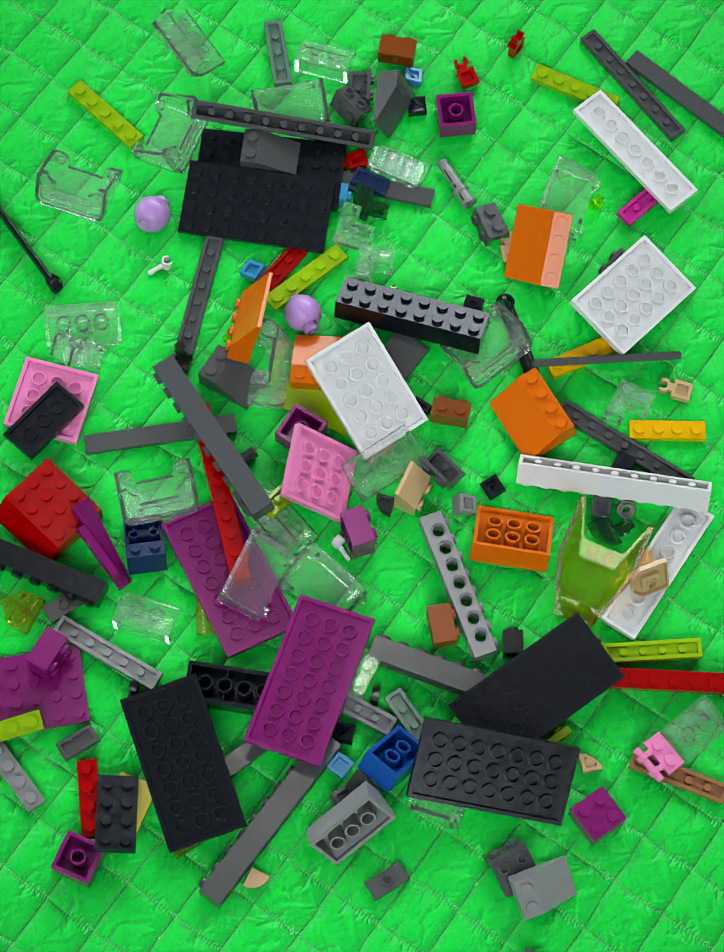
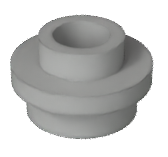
M622 500L618 503L616 511L620 517L627 519L634 515L636 506L631 500Z

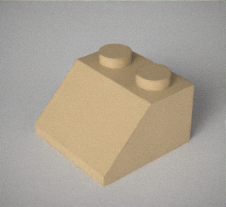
M410 461L395 492L394 507L415 516L417 510L421 511L425 502L422 499L425 494H429L432 484H430L431 476L412 461Z

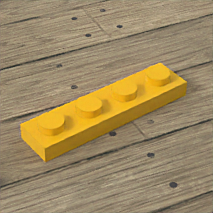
M601 337L555 358L604 356L617 352ZM587 365L547 367L552 379L555 380Z
M629 420V438L636 441L705 442V421Z

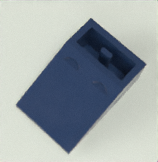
M162 515L124 518V536L129 575L168 570L164 531L161 526Z

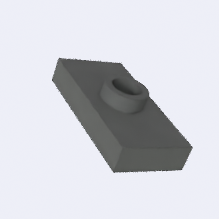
M61 594L44 605L42 610L51 623L55 624L63 615L67 616L82 606V601L77 599L72 601L64 596L65 594Z
M88 724L55 745L64 760L68 762L101 741L91 724Z
M398 861L365 882L364 885L373 899L377 901L410 880V878Z

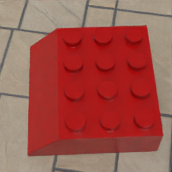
M47 458L5 496L0 504V524L27 550L56 561L81 538L75 531L81 524L70 509L89 497ZM91 500L101 519L103 517L101 508Z

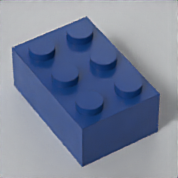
M398 725L366 751L358 768L363 770L374 782L389 793L411 774L418 740Z

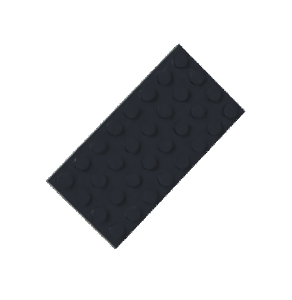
M203 128L198 161L241 167L240 158L244 133ZM284 137L301 143L296 175L336 182L331 211L338 212L347 145Z
M190 160L178 232L323 254L336 182Z
M577 612L456 698L448 706L461 724L540 739L625 676Z
M194 673L121 699V706L169 853H174L246 827L247 823L197 674Z
M424 716L406 796L562 826L580 748L578 746Z

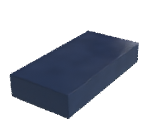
M357 167L350 184L384 198L391 184V179Z

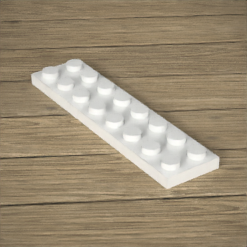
M601 89L573 109V114L669 214L697 194L698 189Z
M674 507L647 549L653 552V561L666 558L669 586L713 520L714 515L711 513ZM641 558L632 570V572L630 573L629 577L634 573V571L638 567H640ZM628 577L602 616L601 621L634 641L668 588L645 597H640L631 592L630 578Z

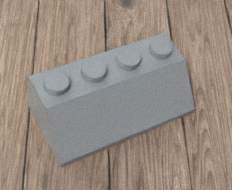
M365 781L306 829L309 845L337 866L393 821L396 815L381 793Z

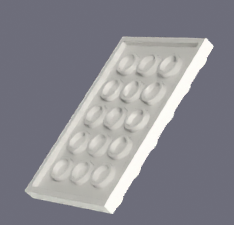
M644 235L569 303L619 355H622L689 296L696 287Z
M370 322L304 361L363 459L368 458L428 420Z

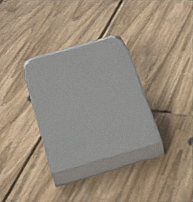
M463 493L453 496L452 514L476 515V496Z

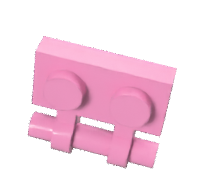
M657 732L643 743L647 750L643 753L639 747L633 751L637 757L636 760L646 767L650 777H654L658 783L664 779L660 773L662 770L669 776L685 763L660 732ZM652 756L659 765L655 767L648 759Z

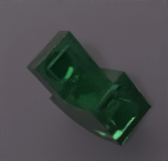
M357 183L353 200V210L356 216L366 222L368 216L378 220H386L389 205L373 201L375 188Z
M601 515L586 523L593 538L600 543L608 545L621 544L620 537L628 535L631 532L630 530L635 527L633 521L629 519H624L613 525L610 517L607 515Z

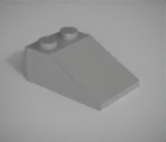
M564 855L508 876L519 914L525 921L548 912L577 894Z

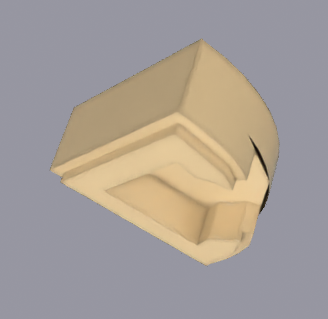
M579 754L578 759L583 775L603 769L601 763L588 754Z
M251 868L243 887L247 889L259 888L269 881L270 876Z

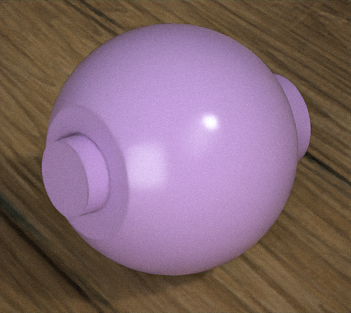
M162 195L144 197L135 206L134 219L138 227L143 231L149 233L159 232L170 221L169 201Z
M295 294L291 296L284 310L287 324L295 331H304L306 335L314 334L319 330L317 324L320 322L322 315L319 303L308 295Z

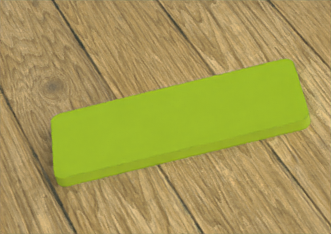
M290 376L285 377L273 400L274 405L290 411L296 403L327 421L328 429L344 436L349 435L321 390L292 389Z

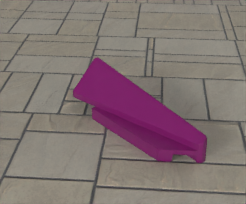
M89 498L84 499L70 509L81 524L75 531L120 591L131 583V579Z

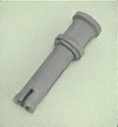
M447 159L440 160L437 166L453 188L454 196L458 197L462 203L461 207L463 209L472 207L477 200L468 191V186L461 182Z

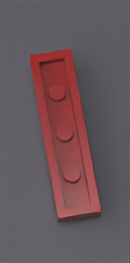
M96 758L77 761L81 834L88 839H95L97 779L99 775L98 760Z

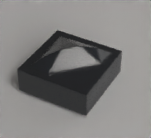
M425 96L411 97V104L408 107L409 117L427 115Z
M496 474L480 483L481 488L490 501L506 492L505 487Z
M342 722L341 729L335 728L332 738L338 743L352 745L356 724Z

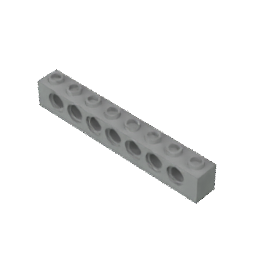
M440 510L419 517V527L450 605L455 609L456 620L473 663L496 656L497 649L499 648L495 637L492 638L490 634L492 630L488 619H484L483 605L476 599V588L474 584H470V573L468 568H464L462 564L463 556L461 551L456 549L454 533L449 532L448 526L450 525L447 516H443ZM435 531H441L443 535L438 537L435 536L433 533ZM442 548H447L450 550V552L448 554H444L440 550ZM449 565H454L457 568V570L450 571L447 567ZM460 582L464 585V587L458 589L454 586V584ZM468 600L471 602V605L464 606L461 604V601ZM474 617L478 620V623L471 624L468 619ZM482 635L485 640L479 642L475 639V636Z

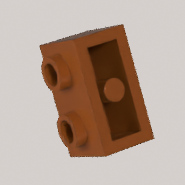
M382 34L378 50V62L413 67L417 40L410 37H397L393 34Z
M434 396L430 422L467 429L471 403L463 399L452 400L446 396Z
M450 602L427 606L426 616L433 649L457 645L460 632L459 628L454 625L456 613L455 609L451 608Z

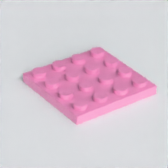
M26 356L3 423L4 427L10 428L57 381L84 404L85 408L54 440L77 445L100 378L99 375Z
M301 423L295 424L280 496L340 523V512L345 511L347 507L357 451Z

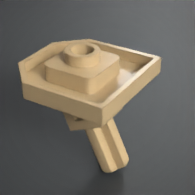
M649 549L642 551L640 567L629 577L630 589L634 595L645 597L669 588L666 558L653 561L652 551H649Z

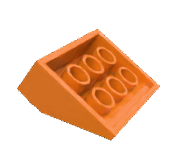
M518 204L504 277L558 289L573 214Z
M268 272L245 289L240 299H236L234 309H237V312H233L231 319L234 326L231 325L228 336L231 339H227L225 350H228L226 358L246 364L249 363L261 329L273 273Z
M295 335L290 373L291 388L321 390L304 361L343 337Z
M536 367L519 376L489 403L521 454L540 457L577 435L573 423Z
M478 505L470 560L547 572L554 517Z

